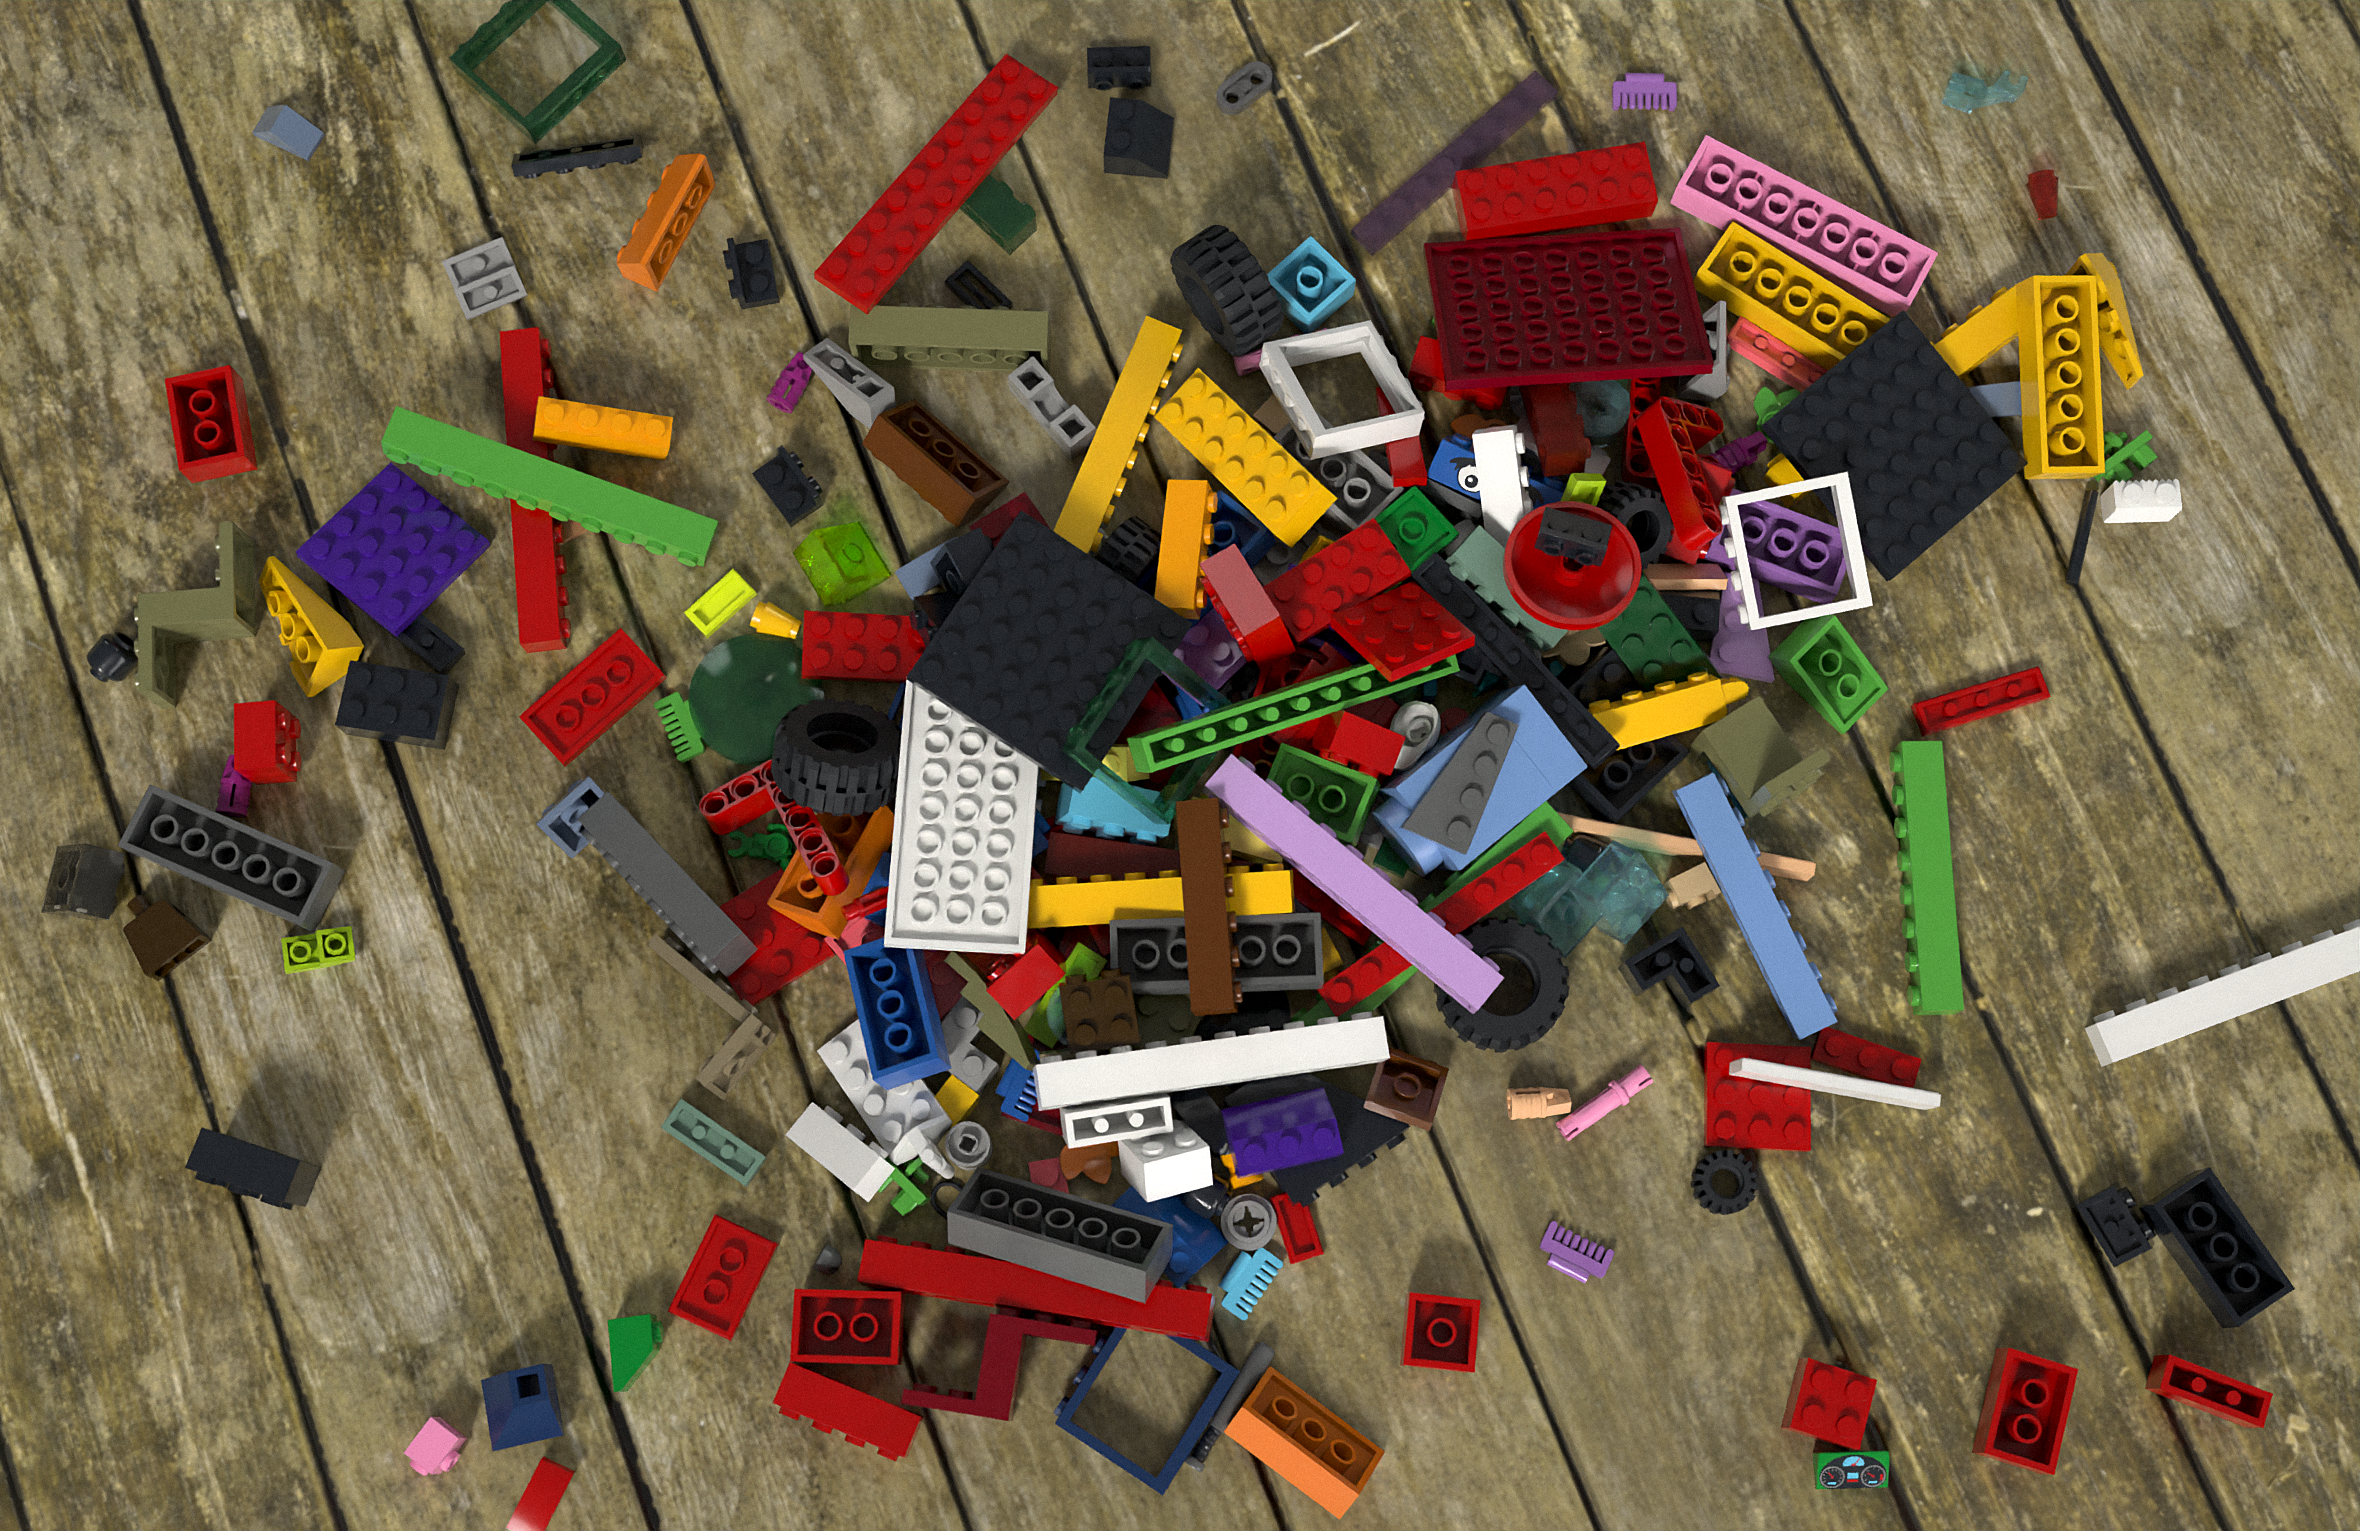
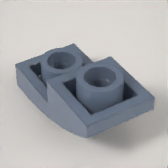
M2020 381L1967 388L1992 419L2022 415Z
M957 537L935 547L895 571L911 600L941 585L930 562L944 544Z

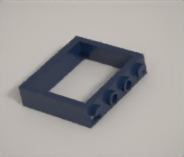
M1115 1327L1110 1337L1103 1334L1092 1353L1097 1355L1091 1367L1083 1365L1073 1383L1078 1387L1072 1397L1069 1398L1064 1395L1053 1413L1058 1416L1055 1424L1161 1495H1164L1240 1371L1191 1339L1165 1335L1222 1374L1156 1478L1070 1421L1127 1331L1125 1328Z

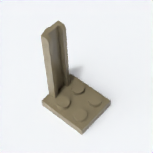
M654 934L649 940V947L741 1023L738 1029H733L726 1035L722 1042L723 1047L717 1054L708 1057L699 1068L700 1073L695 1078L707 1089L724 1100L778 1036L755 1017L759 1011L744 998L738 1003L730 996L734 990L719 977L715 982L710 980L705 975L709 969L695 957L688 961L680 955L684 948L668 936L664 941Z

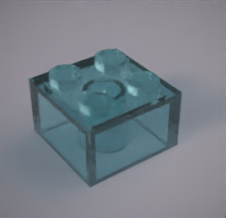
M1615 840L1605 848L1569 889L1597 929L1625 945L1669 896V893L1641 853Z

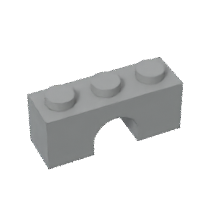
M1033 356L1007 376L1009 389L1071 461L1090 447L1096 433V427L1075 404L1069 406L1057 391L1054 379Z

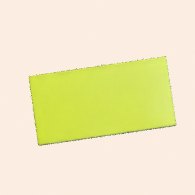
M733 568L691 605L684 614L709 638L752 600L757 593Z

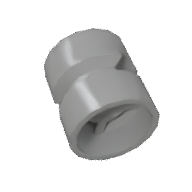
M971 1121L960 1122L947 1133L945 1150L950 1160L957 1167L966 1171H975L977 1167L983 1168L991 1160L993 1142L987 1131L978 1123Z

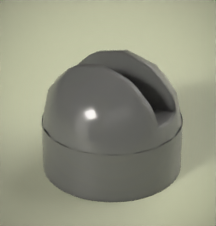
M826 1243L812 1269L825 1275L835 1274L842 1265L841 1253Z

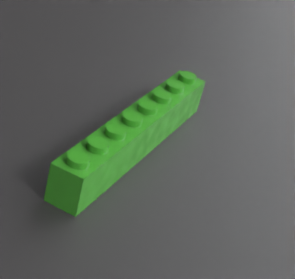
M1902 741L1890 753L1889 766L1891 772H1895L1896 785L1892 787V801L1898 807V818L1895 819L1894 831L1896 838H1900L1901 851L1897 853V867L1899 871L1903 872V884L1900 885L1899 897L1901 904L1905 905L1906 918H1903L1902 933L1904 938H1908L1909 950L1905 953V969L1907 972H1910L1911 985L1907 989V1000L1909 1006H1913L1914 1015H1955L1964 1010L1943 745L1942 741Z

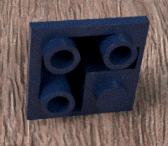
M553 1364L534 1365L481 1380L492 1451L564 1435Z

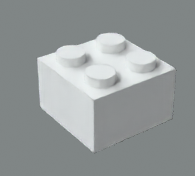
M1172 1120L1174 1132L1118 1140L1121 1175L1147 1202L1213 1185L1210 1148L1183 1120Z

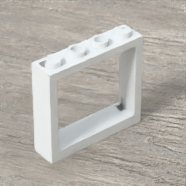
M1371 320L1263 343L1259 367L1311 460L1419 435L1422 421L1425 419V412L1422 408L1423 404L1415 397L1409 380L1404 378L1398 368L1395 356L1390 354L1384 344L1383 336L1378 334ZM1361 352L1396 414L1325 429L1291 367Z
M1848 472L1722 497L1723 505H1718L1719 516L1722 525L1727 524L1729 538L1724 539L1727 557L1734 559L1736 571L1731 572V581L1734 591H1740L1742 604L1737 605V611L1741 624H1746L1747 629L1756 630L1873 606ZM1831 486L1852 598L1759 617L1737 505Z

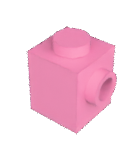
M430 1417L404 1454L412 1459L409 1465L424 1476H427L428 1473L431 1475L441 1474L443 1471L448 1472L456 1464L460 1457V1454L457 1452L467 1437L441 1417Z

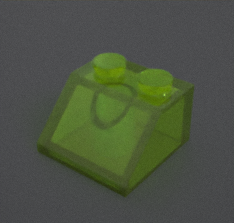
M860 521L815 529L792 552L825 607L849 602L892 576Z

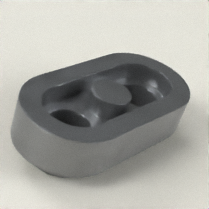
M1251 62L1223 82L1217 90L1216 102L1218 108L1225 114L1237 115L1260 99L1272 86L1273 75L1270 67L1263 62ZM1258 79L1262 83L1255 85L1251 81ZM1235 98L1237 102L1229 103L1227 99Z

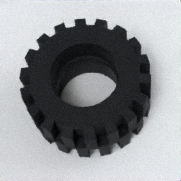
M1615 481L1614 485L1608 484L1604 486V492L1601 493L1596 507L1616 517L1624 526L1633 516V523L1629 532L1639 549L1642 570L1648 568V563L1654 565L1659 561L1658 556L1660 554L1664 555L1667 551L1666 545L1673 538V535L1670 534L1671 529L1675 528L1664 497L1654 490L1630 481Z
M1132 516L1112 532L1094 559L1136 585L1141 577L1158 560L1162 534L1139 517Z

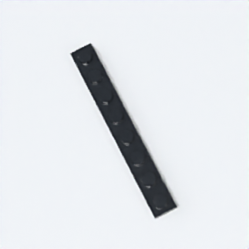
M1435 552L1411 574L1412 578L1475 634V644L1515 686L1525 684L1569 743L1595 770L1620 747L1619 742L1464 581H1461L1451 573L1450 566Z

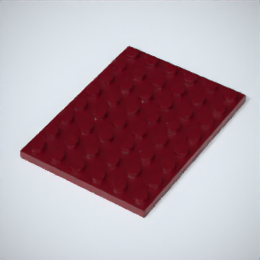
M1680 227L1424 243L1423 255L1446 390L1713 373L1714 361Z

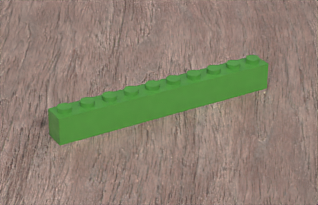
M396 406L381 441L383 453L387 454L386 456L396 463L406 464V462L418 465L422 471L430 475L437 476L440 473L449 476L455 483L461 486L471 487V485L483 488L492 497L501 499L505 496L514 499L517 504L526 509L535 510L539 508L545 510L557 520L568 521L570 519L581 523V526L588 531L599 533L601 530L607 532L622 543L632 544V542L645 546V549L653 554L664 555L666 553L677 557L680 563L694 567L697 564L704 567L717 533L718 521L398 406Z
M1454 654L1390 682L1368 661H1364L1127 738L1136 772L1151 773L1460 671Z
M1545 801L1525 817L1519 825L1497 840L1498 843L1492 849L1483 851L1470 862L1472 866L1465 873L1461 874L1457 870L1443 883L1447 889L1438 897L1431 893L1418 907L1425 913L1429 912L1544 831L1556 847L1560 846L1574 831ZM1382 939L1378 940L1366 951L1367 954L1384 943ZM1413 965L1338 1017V1021H1352L1351 1015L1373 1012L1415 975L1419 969ZM1319 993L1315 997L1318 1003L1309 1011L1303 1007L1291 1018V1023L1304 1021L1305 1027L1318 1025V1019L1335 1017V1015Z

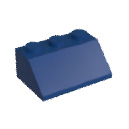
M1131 1186L1111 1206L1173 1224L1172 1257L1165 1267L1163 1274L1173 1282L1176 1288L1180 1289L1229 1242L1210 1219H1205L1183 1206V1193L1147 1202Z

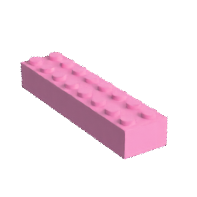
M1707 135L1704 137L1677 185L1670 204L1723 231L1728 229L1732 221L1863 303L1891 317H1895L1902 310L1905 312L1908 310L1938 255V252Z

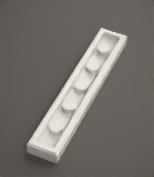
M1745 1057L1730 1062L1729 1075L1922 1110L1940 1107L1941 1094L1938 1092Z

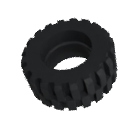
M1210 225L1174 249L1170 263L1172 265V273L1176 277L1175 281L1194 316L1198 318L1201 326L1224 351H1228L1231 355H1244L1280 330L1284 315L1281 311V303L1276 296L1277 293L1270 284L1266 272L1260 267L1256 257L1251 254L1243 241L1241 242L1233 231L1230 232L1226 226Z
M817 699L809 701L806 705L799 704L791 711L789 710L777 725L771 763L773 780L789 800L793 798L797 805L803 808L806 806L813 808V812L821 814L829 812L832 813V816H842L843 814L859 816L864 811L868 813L874 812L880 806L884 807L897 794L902 731L894 720H889L887 714L882 711H874L873 707L867 704H855V701L845 699V702L836 701V699H826L819 702Z
M1497 916L1487 917L1484 922H1475L1459 933V935L1472 944L1473 948L1471 951L1480 958L1494 953L1506 954L1514 957L1526 967L1533 981V993L1524 1009L1510 1016H1498L1480 1007L1478 1011L1472 1014L1434 983V993L1437 994L1436 1005L1438 1011L1443 1012L1446 1018L1444 1020L1445 1024L1449 1029L1454 1028L1459 1033V1039L1465 1043L1470 1041L1476 1044L1475 1048L1484 1051L1487 1048L1494 1049L1495 1052H1506L1510 1049L1517 1051L1531 1043H1535L1555 1025V1022L1563 1013L1565 1000L1569 996L1570 986L1567 985L1569 971L1568 966H1563L1561 959L1564 955L1560 948L1555 949L1550 943L1552 938L1546 932L1543 935L1535 930L1537 925L1529 921L1526 924L1519 923L1516 917L1507 916L1505 920H1498Z

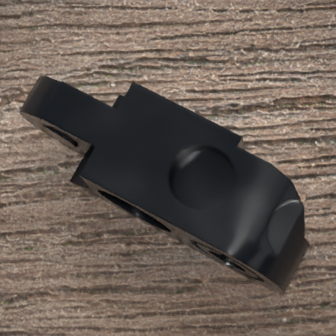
M1204 1088L1171 1092L1172 1095L1169 1097L1174 1114L1179 1120H1183L1209 1146L1210 1155L1216 1159H1221L1220 1156L1231 1154L1221 1110Z

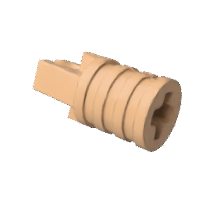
M1544 1087L1507 1089L1506 1104L1510 1120H1516L1517 1118H1545L1546 1116L1571 1112L1572 1102L1568 1089Z

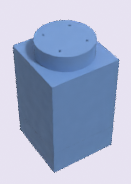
M1525 684L1498 691L1438 739L1434 747L1423 753L1410 769L1398 771L1383 783L1378 794L1384 803L1372 812V817L1393 849L1420 876L1425 877L1435 868L1437 870L1460 871L1588 766ZM1488 711L1519 726L1467 854H1460L1399 828L1413 812L1424 793L1432 786L1443 767L1454 756L1459 745L1481 715Z

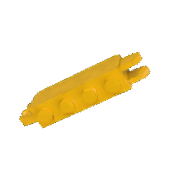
M1698 672L1689 675L1686 682L1675 684V681H1667L1655 685L1654 691L1642 693L1641 690L1631 691L1623 694L1622 700L1612 703L1609 700L1593 702L1589 704L1590 709L1587 710L1619 742L1620 747L1617 750L1715 723L1726 716L1728 712L1727 704L1737 702L1739 699L1742 700L1750 691L1748 690V684L1737 677L1719 679L1711 674L1708 675V672Z

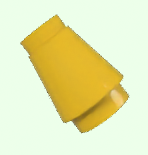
M759 601L750 626L757 628L756 632L795 640L802 621L769 601L767 604Z

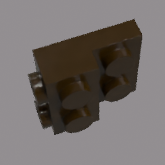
M1111 968L1100 971L1101 977L1087 979L1086 973L1065 976L1066 982L1059 983L1070 1054L1140 1044L1130 972L1122 973L1121 968Z

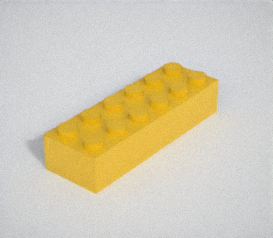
M1733 221L1700 267L1693 281L1697 291L1716 303L1720 300L1726 301L1727 310L1739 317H1744L1826 370H1830L1891 320Z
M2096 275L2031 276L2016 284L2024 459L2028 462L2024 466L2025 479H2087L2105 473Z
M1199 368L1196 369L1154 416L1270 531L1291 548L1337 500L1334 494Z

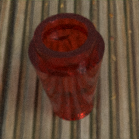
M2052 169L2041 170L2028 175L2026 187L2039 220L2058 216L2059 177L2055 176Z

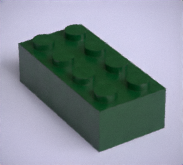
M1641 570L1640 583L1631 603L1614 620L1597 627L1646 692L1654 691V686L1659 683L1675 681V684L1686 682L1689 675L1698 672H1708V675L1711 674L1722 679L1717 667L1644 571Z

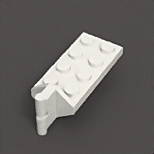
M859 1019L817 1050L894 1164L899 1165L920 1156L925 1164L944 1178L950 1179L954 1176V1167L949 1163L937 1145L952 1125V1120L923 1079L887 1091L873 1081Z

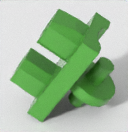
M2145 430L2124 446L2123 442L2128 439L2125 432L2122 431L2118 435L2110 431L2103 433L2104 457L2106 455L2111 457L2105 461V473L2093 477L2097 481L2105 477L2111 484L2116 480L2119 483L2122 480L2125 482L2130 480L2134 474L2123 462L2130 459L2140 471L2150 465L2157 458V455L2148 444L2153 436Z
M887 1156L885 1161L892 1165L895 1170L878 1191L882 1193L893 1181L903 1189L890 1202L902 1216L910 1213L918 1205L925 1206L930 1201V1197L911 1179L915 1177L922 1185L927 1182L930 1177L922 1170L925 1163L920 1157L915 1161L911 1159L902 1163L906 1168L903 1171Z

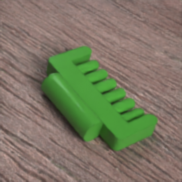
M675 692L654 703V708L659 711V717L675 712L661 720L662 724L665 725L678 719L665 726L666 732L681 726V728L669 733L668 738L674 739L685 734L671 742V745L675 747L688 741L674 750L678 754L677 759L681 763L706 752L702 740L708 738L711 733L695 698L684 702L682 695Z

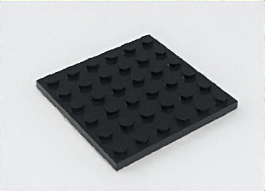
M1904 310L1761 425L1763 430L1804 480L1848 472L1862 551L1887 582L1903 571L2028 464ZM1831 486L1813 489L1814 493L1837 520Z
M1021 510L913 666L906 679L1081 794L1193 623Z

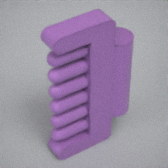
M1625 73L1624 81H1615L1613 83L1612 109L1618 110L1620 104L1623 109H1626L1628 107V96L1630 109H1635L1636 96L1637 108L1643 109L1645 96V108L1649 110L1652 107L1651 96H1653V108L1657 110L1659 109L1660 96L1661 109H1667L1668 97V110L1673 112L1677 106V85L1674 82H1664V73Z
M1555 1221L1549 1223L1539 1245L1541 1250L1551 1254L1546 1265L1583 1283H1586L1590 1274L1597 1278L1605 1276L1614 1256L1612 1249H1608L1604 1253L1605 1248L1599 1246L1594 1258L1591 1259L1597 1247L1595 1242L1590 1243L1586 1254L1583 1255L1589 1243L1587 1238L1582 1239L1578 1250L1575 1251L1581 1236L1575 1234L1570 1246L1567 1247L1573 1232L1567 1230L1562 1242L1559 1243L1565 1228L1559 1226L1553 1238L1558 1224Z

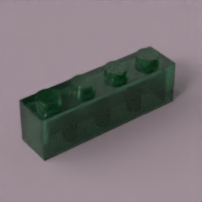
M990 172L959 209L1006 253L1011 255L1037 231L1036 213L1027 202L1023 201L1020 203L1013 196L1012 189L1004 181L1000 180L998 182L995 180Z

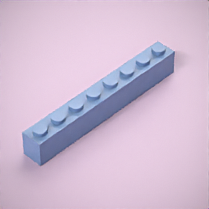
M1714 772L1708 773L1673 790L1672 793L1793 1037L1801 1040L1836 1023L1837 1020L1833 1014L1838 1011L1836 1004L1829 993H1823L1818 983L1822 980L1821 974L1814 962L1808 963L1803 953L1807 949L1806 944L1798 931H1792L1787 921L1791 918L1789 909L1783 900L1777 901L1772 890L1776 887L1775 881L1768 869L1762 870L1757 860L1761 856L1760 851L1752 838H1746L1741 828L1745 826V821L1737 807L1731 808L1726 798L1730 791L1722 776L1716 778Z

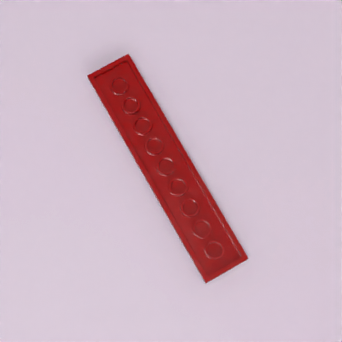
M1006 53L816 269L814 279L868 315L1057 96L1058 87Z

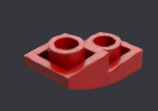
M542 1456L506 1528L512 1531H545L575 1471Z

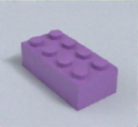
M1732 489L1730 496L1744 492ZM1765 500L1737 505L1751 578L1758 579L1820 604L1831 603L1838 594L1847 569L1839 528ZM1726 524L1723 525V532L1711 540L1703 560L1736 571L1734 559L1728 558L1725 550L1724 539L1729 538Z

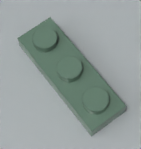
M680 1099L661 1126L666 1132L746 1187H748L767 1160V1157L683 1099Z

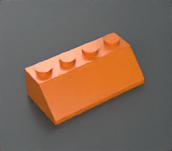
M700 153L676 155L672 164H668L665 167L658 190L650 194L647 201V210L642 219L638 218L632 228L631 239L627 246L623 245L617 255V265L623 277L656 292L659 290L716 185L707 158Z
M886 805L884 807L880 806L878 810L871 813L864 811L859 816H851L850 814L832 816V813L829 812L817 813L816 815L849 875V885L844 892L836 896L825 895L820 890L797 849L767 904L807 929L839 940L848 923L842 915L841 907L852 903L854 898L862 895L883 852H887L893 841L895 815Z
M1269 1366L1224 1430V1433L1339 1520L1360 1495L1385 1451L1271 1366Z

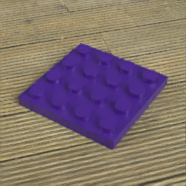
M390 463L296 551L299 559L397 637L490 547V542L404 472Z

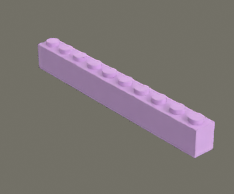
M1231 754L1205 784L1203 793L1209 798L1218 797L1222 808L1227 807L1229 814L1468 1011L1472 1014L1478 1011L1504 979L1498 973L1501 970L1500 967L1488 957L1484 956L1481 959L1471 951L1473 948L1472 944L1463 936L1456 934L1454 937L1444 928L1445 922L1433 912L1426 914L1416 906L1418 900L1408 891L1402 889L1399 892L1389 883L1391 878L1384 871L1377 867L1371 869L1362 861L1364 856L1351 845L1344 847L1335 839L1337 835L1329 826L1324 823L1318 825L1308 817L1310 812L1302 804L1295 800L1292 803L1281 795L1283 790L1275 782L1268 778L1264 781L1254 773L1256 768L1247 759L1241 756L1237 759Z

